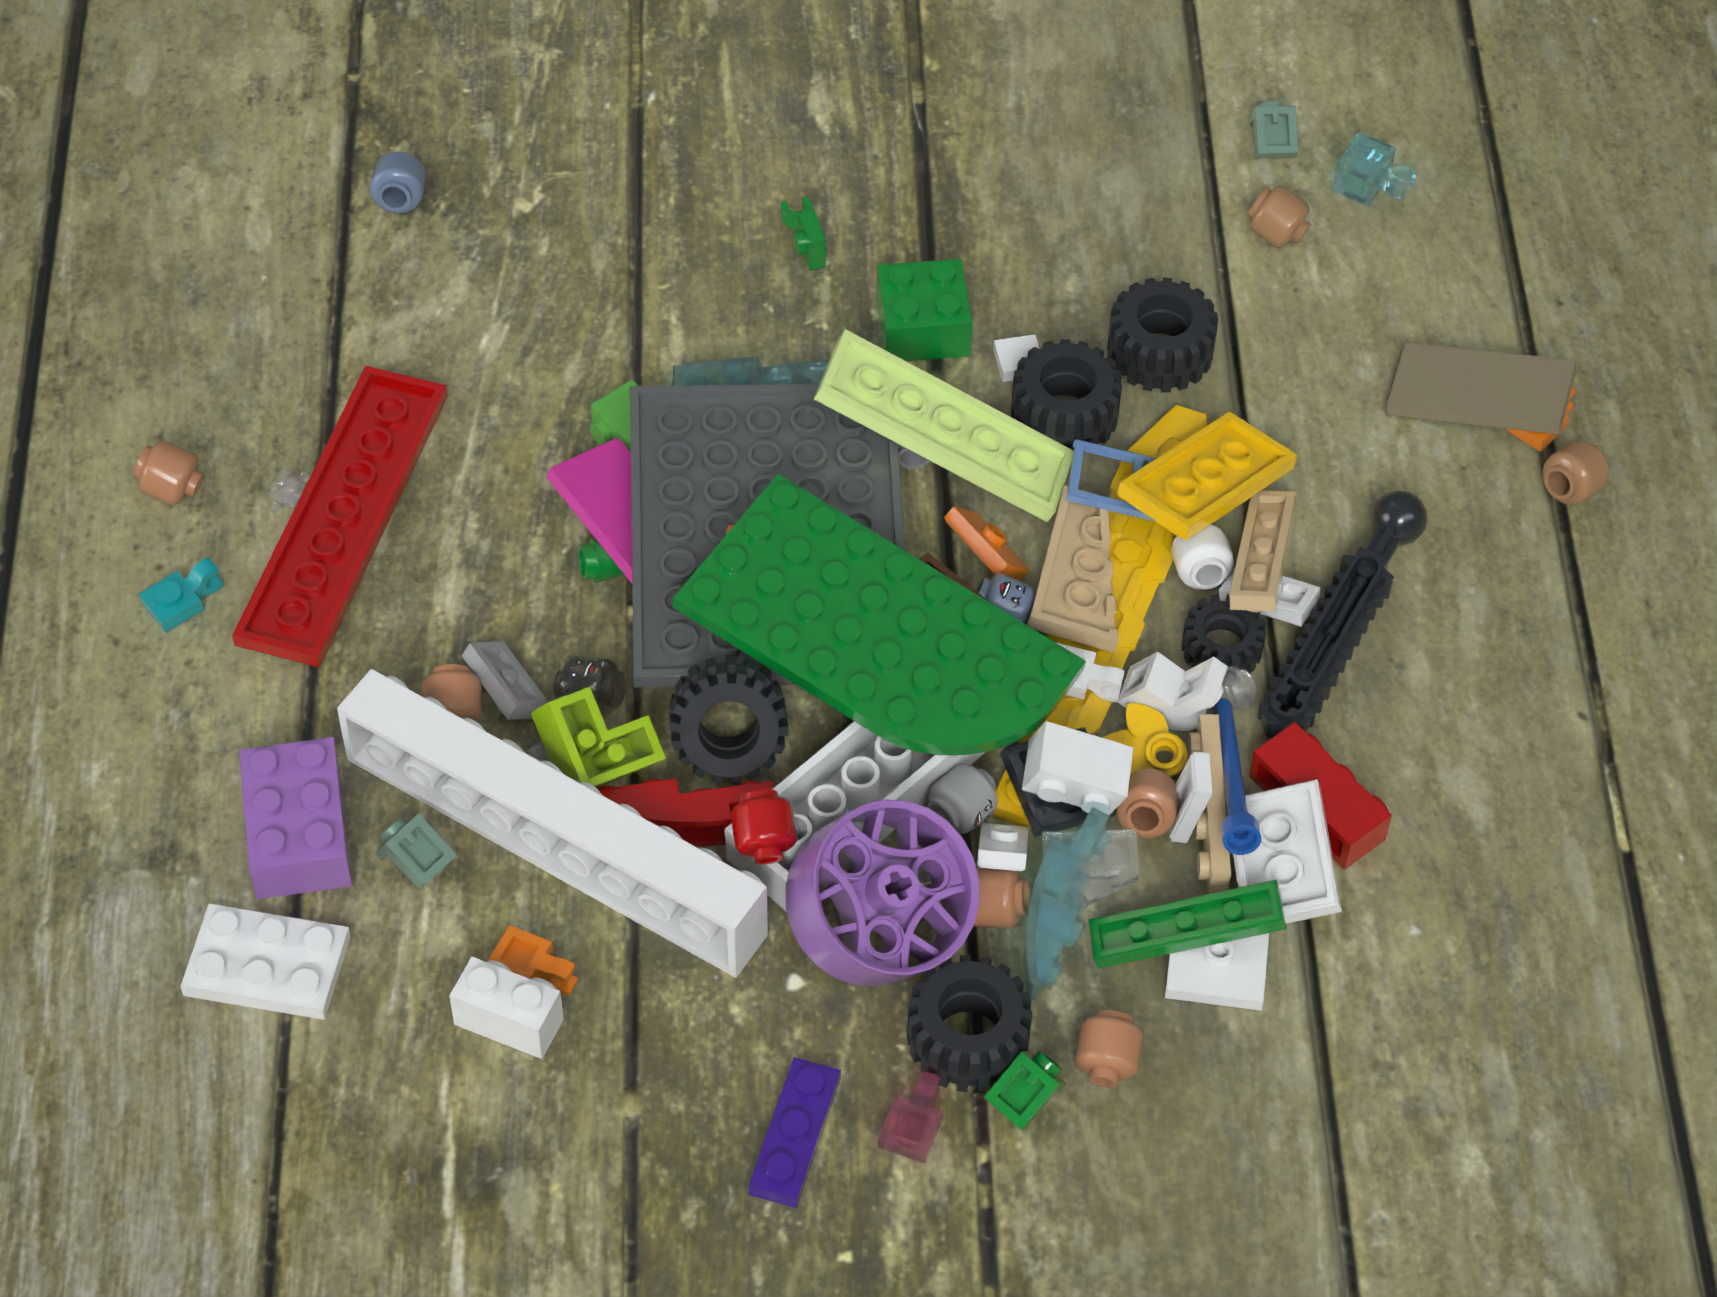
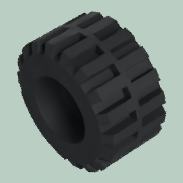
M1163 277V281H1156L1154 278L1145 279V284L1143 285L1136 282L1129 286V292L1122 291L1118 295L1117 302L1113 303L1111 309L1107 350H1109L1108 357L1115 361V370H1120L1121 376H1127L1128 383L1133 386L1139 383L1143 385V390L1151 392L1153 388L1161 389V393L1171 392V388L1174 387L1180 391L1188 388L1189 382L1196 384L1202 379V374L1209 371L1214 355L1218 329V314L1214 312V304L1211 299H1204L1205 293L1199 288L1192 290L1190 289V283L1184 281L1175 283L1172 282L1173 278ZM1152 333H1164L1171 335V337L1157 336Z
M1061 339L1059 344H1054L1052 341L1043 343L1042 349L1033 347L1028 351L1027 358L1022 357L1019 360L1017 370L1014 371L1011 418L1073 451V441L1075 439L1098 444V442L1105 444L1110 439L1111 432H1115L1118 423L1122 392L1120 370H1115L1116 363L1111 357L1104 358L1103 350L1098 347L1094 349L1088 348V343L1083 341L1073 344L1070 343V339ZM1069 395L1076 397L1078 399L1062 400L1053 396Z
M725 655L724 663H717L715 656L705 659L706 668L701 670L695 664L688 669L689 678L686 680L681 677L676 684V694L671 696L669 719L671 742L674 751L679 750V760L685 767L691 763L693 764V774L700 778L707 772L711 774V782L719 784L722 783L723 777H731V784L742 783L741 776L749 774L751 780L761 776L760 766L764 765L767 769H770L776 763L775 753L782 754L785 747L784 736H788V720L782 689L777 680L772 682L771 672L764 666L759 671L756 670L754 660L745 657L743 664L736 663L735 655ZM732 701L750 708L756 715V719L752 726L744 733L734 737H721L712 734L702 725L700 720L704 713L718 703Z
M960 955V962L953 963L949 958L940 964V970L937 971L935 968L924 972L923 981L917 980L912 989V998H909L907 1044L911 1045L910 1055L914 1063L921 1062V1072L927 1078L933 1074L937 1075V1084L947 1088L949 1083L957 1084V1091L968 1092V1086L972 1085L977 1086L978 1092L989 1090V1082L994 1081L996 1083L1021 1051H1028L1032 1021L1029 992H1023L1024 983L1019 976L1010 978L1009 967L1002 963L997 968L991 966V958L981 956L980 962L971 961V955ZM973 1012L988 1018L995 1026L982 1034L965 1035L949 1028L944 1023V1020L957 1013Z

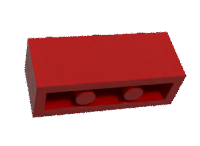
M1294 722L1254 750L1249 777L1263 791L1318 780L1321 787L1332 856L1344 870L1386 840L1392 814L1385 803L1379 797L1371 795L1356 781L1354 774L1347 766L1338 764L1324 750L1321 742L1314 735L1307 734L1298 724Z

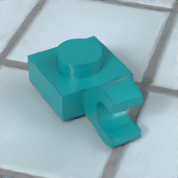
M205 558L191 569L187 578L183 579L179 572L176 571L139 593L142 605L162 630L167 633L203 611L201 598L217 592L224 584L217 576L220 572L218 567L210 558Z

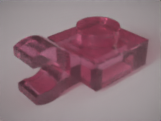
M921 1071L910 1101L895 1096L878 1138L879 1148L926 1163L943 1117V1112L933 1109L940 1092V1087H938L941 1079L940 1076Z

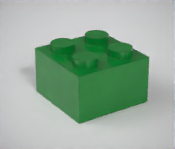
M961 259L877 265L876 301L884 350L904 361L970 357L972 319Z

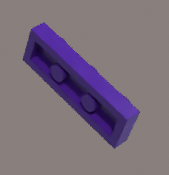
M796 1057L793 1058L749 1183V1195L794 1208L798 1207L841 1080L840 1069Z

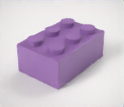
M334 737L239 750L249 871L256 899L352 886L341 774Z

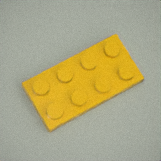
M1229 411L1122 480L1117 496L1161 524L1173 534L1187 541L1294 469L1297 454Z

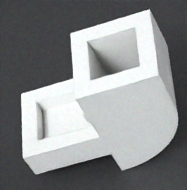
M1156 652L1130 666L1117 702L1127 708L1129 703H1139L1156 709L1164 715L1168 729L1175 731L1195 730L1198 728L1200 714H1205L1206 710L1213 707L1221 698L1223 693L1222 682L1227 666L1217 658L1212 657L1184 671L1161 653Z

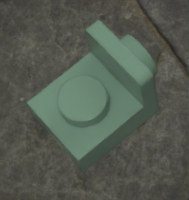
M1267 101L1256 106L1249 117V125L1254 128L1255 159L1296 158L1299 153L1296 106H1284V103L1281 101Z
M419 813L407 824L401 817L379 836L385 844L375 853L381 861L388 856L419 890L457 856L453 849Z

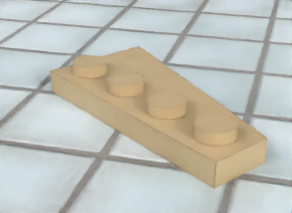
M1064 485L1027 625L1034 630L1115 653L1119 641L1118 629H1115L1114 623L1116 603L1115 596H1112L1111 585L1113 565L1109 559L1111 540L1108 510L1066 501L1068 486Z

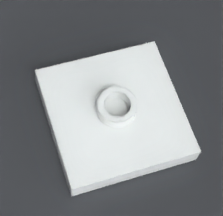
M1269 933L1169 954L1165 998L1262 1011Z

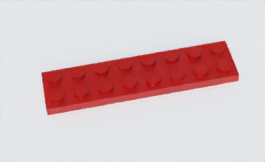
M365 365L232 634L234 646L320 668L448 397L447 385Z

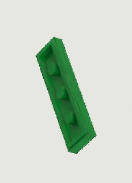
M1277 879L1088 920L1093 957L1097 969L1287 929Z

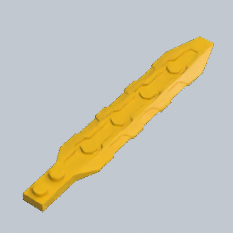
M1175 405L1127 451L1158 458L1206 427L1207 414ZM1121 461L1110 485L1111 494L1109 498L1125 501L1117 496L1120 482L1132 475L1133 463ZM1108 510L1111 540L1109 559L1113 565L1111 585L1112 596H1115L1116 603L1114 623L1115 629H1118L1119 641L1115 653L1051 634H1047L1046 637L1056 643L1095 652L1094 664L1111 666L1122 670L1130 651L1136 649L1145 628L1143 620L1159 584L1165 582L1173 563L1171 548L1177 535L1158 522ZM1087 689L1084 700L1065 695L1046 721L1071 729L1085 727L1088 734L1095 735L1100 731L1112 702L1099 698L1090 689ZM1039 728L1020 739L1018 743L1029 741ZM1005 770L996 790L998 805L991 816L1031 829L1007 770Z

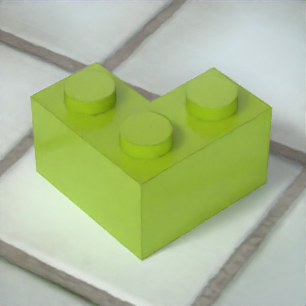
M590 687L550 701L531 712L550 762L556 765L564 775L578 783L586 782L598 788L647 769L666 759L649 715L607 730Z

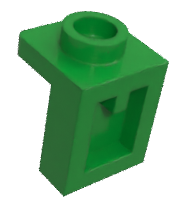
M1040 1050L1036 1055L1030 1051H1021L984 1098L1019 1129L1025 1130L1055 1092L1061 1091L1067 1083L1058 1076L1062 1068L1047 1054Z

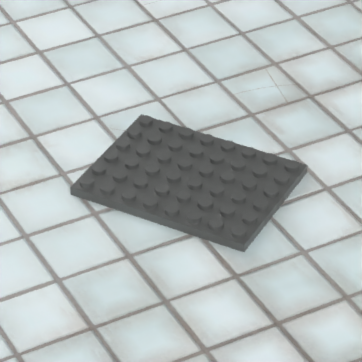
M820 384L630 386L634 687H676L681 677L686 680L689 678L688 669L695 664L702 670L706 668L705 659L715 656L717 663H724L725 655H735L736 663L743 664L745 657L754 660L756 670L759 671L764 666L771 672L772 682L777 680L779 685H796L672 608L673 597L726 536L728 526L737 523L777 474L795 483L905 551L898 443L814 400Z

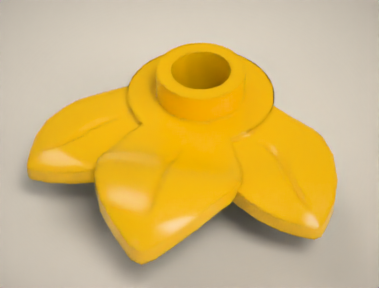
M1139 703L1127 704V730H1120L1102 738L1133 747L1130 774L1144 768L1157 769L1172 778L1182 772L1188 759L1187 747L1181 738L1169 733L1164 715L1147 705ZM1163 750L1172 753L1173 759L1168 763H1161L1156 759L1157 753Z

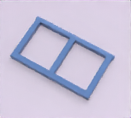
M1075 439L1073 441L1074 451L1066 501L1155 521L1128 502L1079 491L1078 487L1083 452L1133 463L1132 474L1156 458Z

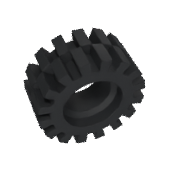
M1219 594L1211 595L1210 604L1203 598L1198 601L1197 608L1192 606L1188 611V617L1185 619L1181 643L1182 651H1185L1184 659L1187 663L1193 661V667L1212 657L1225 664L1227 670L1223 681H1229L1230 673H1233L1236 680L1244 678L1245 670L1249 674L1255 670L1256 663L1259 664L1262 658L1267 632L1265 630V619H1259L1260 612L1230 610V594H1227L1226 601H1220ZM1213 630L1231 631L1240 637L1241 642L1231 646L1219 645L1211 641L1207 637V633Z

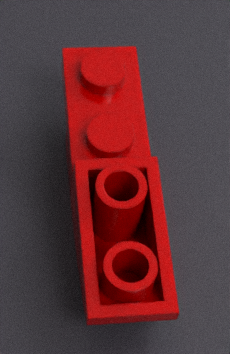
M675 778L668 780L649 779L641 784L620 787L608 785L597 789L602 796L618 805L627 804L633 807L642 818L658 827L667 826L680 835L682 840L695 847L725 845V828L731 824V811L735 805L740 803L742 795L756 790H772L774 784L773 781H746L732 787L718 789L699 788L690 793L679 794L677 779Z

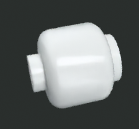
M1211 524L1187 541L1178 536L1173 541L1171 548L1173 561L1178 576L1185 585L1193 589L1207 590L1222 584L1232 574L1234 568L1233 553L1226 535L1220 528Z

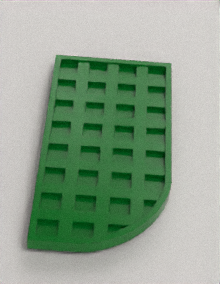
M780 474L774 477L673 597L672 608L880 738L896 746L927 754L971 755L992 751L1024 738L1039 728L1049 718L1084 671L1086 661Z

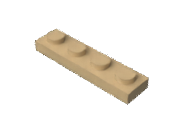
M1261 490L1250 498L1229 595L1230 610H1247L1250 612L1276 611L1297 507L1296 491Z
M1200 714L1197 733H1189L1188 755L1190 757L1193 752L1210 753L1213 794L1194 828L1195 840H1203L1204 852H1198L1197 877L1198 880H1206L1207 894L1228 890L1231 878L1230 852L1223 845L1221 826L1227 815L1219 714Z

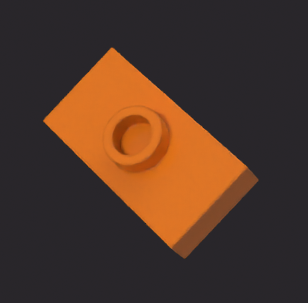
M953 506L944 517L945 522L994 574L1002 573L1021 581L1030 571L1005 544L1008 540L1007 536L995 525L986 523L976 512Z

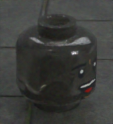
M573 656L566 661L562 670L556 673L553 689L556 697L561 698L590 687L602 717H606L613 712L615 707L621 705L625 695L626 684L624 674L618 670V667L612 660Z

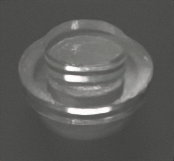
M1235 666L1228 667L1222 682L1223 693L1221 698L1231 702L1233 711L1237 709L1247 710L1253 707L1255 703L1254 695L1257 693L1253 678L1248 672L1241 671Z

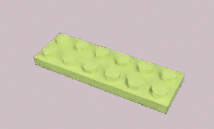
M846 329L843 331L836 343L814 400L1043 521L1048 522L1056 512L1072 464V449Z

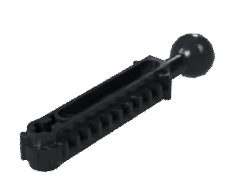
M1401 490L1388 492L1377 500L1371 513V522L1375 534L1366 549L1360 546L1355 556L1343 555L1339 572H1335L1333 575L1332 585H1327L1324 598L1320 597L1318 600L1317 610L1311 612L1309 624H1304L1301 637L1296 638L1294 650H1289L1286 664L1282 663L1280 665L1278 677H1273L1271 689L1266 690L1264 693L1263 703L1259 705L1258 719L1261 720V724L1264 727L1263 733L1274 737L1294 722L1306 733L1309 727H1313L1316 713H1321L1324 700H1328L1330 697L1332 686L1336 687L1339 673H1344L1347 660H1351L1353 657L1354 647L1360 645L1362 633L1366 634L1368 631L1369 621L1374 620L1377 608H1382L1384 600L1390 597L1394 576L1387 571L1389 561L1398 546L1415 542L1426 529L1428 521L1427 511L1422 500L1411 492Z

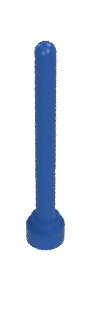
M1221 698L1214 705V714H1219L1223 778L1229 813L1221 826L1224 847L1230 853L1245 855L1252 853L1260 846V825L1258 820L1248 813L1232 704L1229 700Z

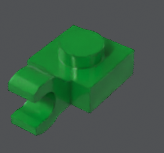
M802 197L801 211H792L789 209L786 201L781 202V220L783 224L796 229V231L792 232L796 254L798 256L804 255L809 271L825 268L826 239L815 210L812 209L811 200L808 197Z

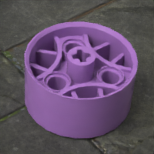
M885 799L863 804L816 830L800 847L791 863L786 882V911L791 930L801 949L817 967L838 980L856 986L880 987L900 982L926 972L948 960L964 944L974 926L979 907V877L974 858L963 837L946 819L931 809L904 800ZM854 822H864L862 832L853 824ZM882 824L897 829V849L878 843ZM839 852H844L851 858L853 864L851 873H847L840 867L838 862ZM919 867L924 868L929 873L931 878L930 888H926L920 883L917 875ZM819 884L824 888V891L820 893ZM830 896L838 911L842 926L831 928L823 912L822 900ZM943 900V907L938 903L939 901ZM922 916L938 932L932 945L914 934V930ZM871 930L877 932L882 937L884 945L882 953L877 952L870 944L869 935ZM843 936V942L838 937ZM908 954L919 960L912 967H909Z

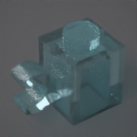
M1359 132L1337 163L1332 191L1368 207L1380 190H1384L1396 199L1404 200L1408 185L1413 186L1415 184L1417 171L1405 165L1392 167L1396 147Z

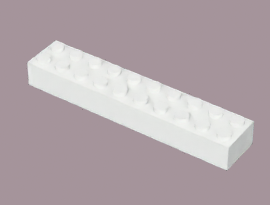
M370 669L337 707L348 761L731 976L737 978L768 936L767 886L755 874L746 870L739 871L729 866L713 851L707 848L699 849L682 840L677 832L667 826L658 827L642 818L633 807L627 804L618 805L602 796L600 791L593 785L586 782L578 783L564 775L553 763L545 760L538 761L524 753L513 741L508 739L500 740L487 733L473 719H462L447 711L438 700L432 697L424 698L409 690L398 678L394 676L386 677Z

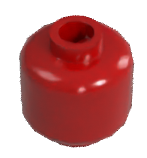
M764 789L748 792L740 797V803L735 805L731 811L730 817L735 847L741 855L754 857L756 864H772L783 860V853L791 849L797 842L793 807L790 801L780 797L776 790Z

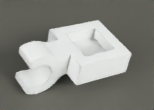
M1057 643L1086 661L1084 671L1066 694L1067 696L1084 700L1087 689H1090L1103 700L1109 702L1118 701L1125 671L1116 667L1094 664L1095 652Z

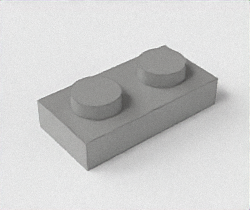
M504 641L472 642L468 644L462 654L463 659L480 679L481 684L497 704L498 710L505 715L507 720L533 719L531 712L548 703Z

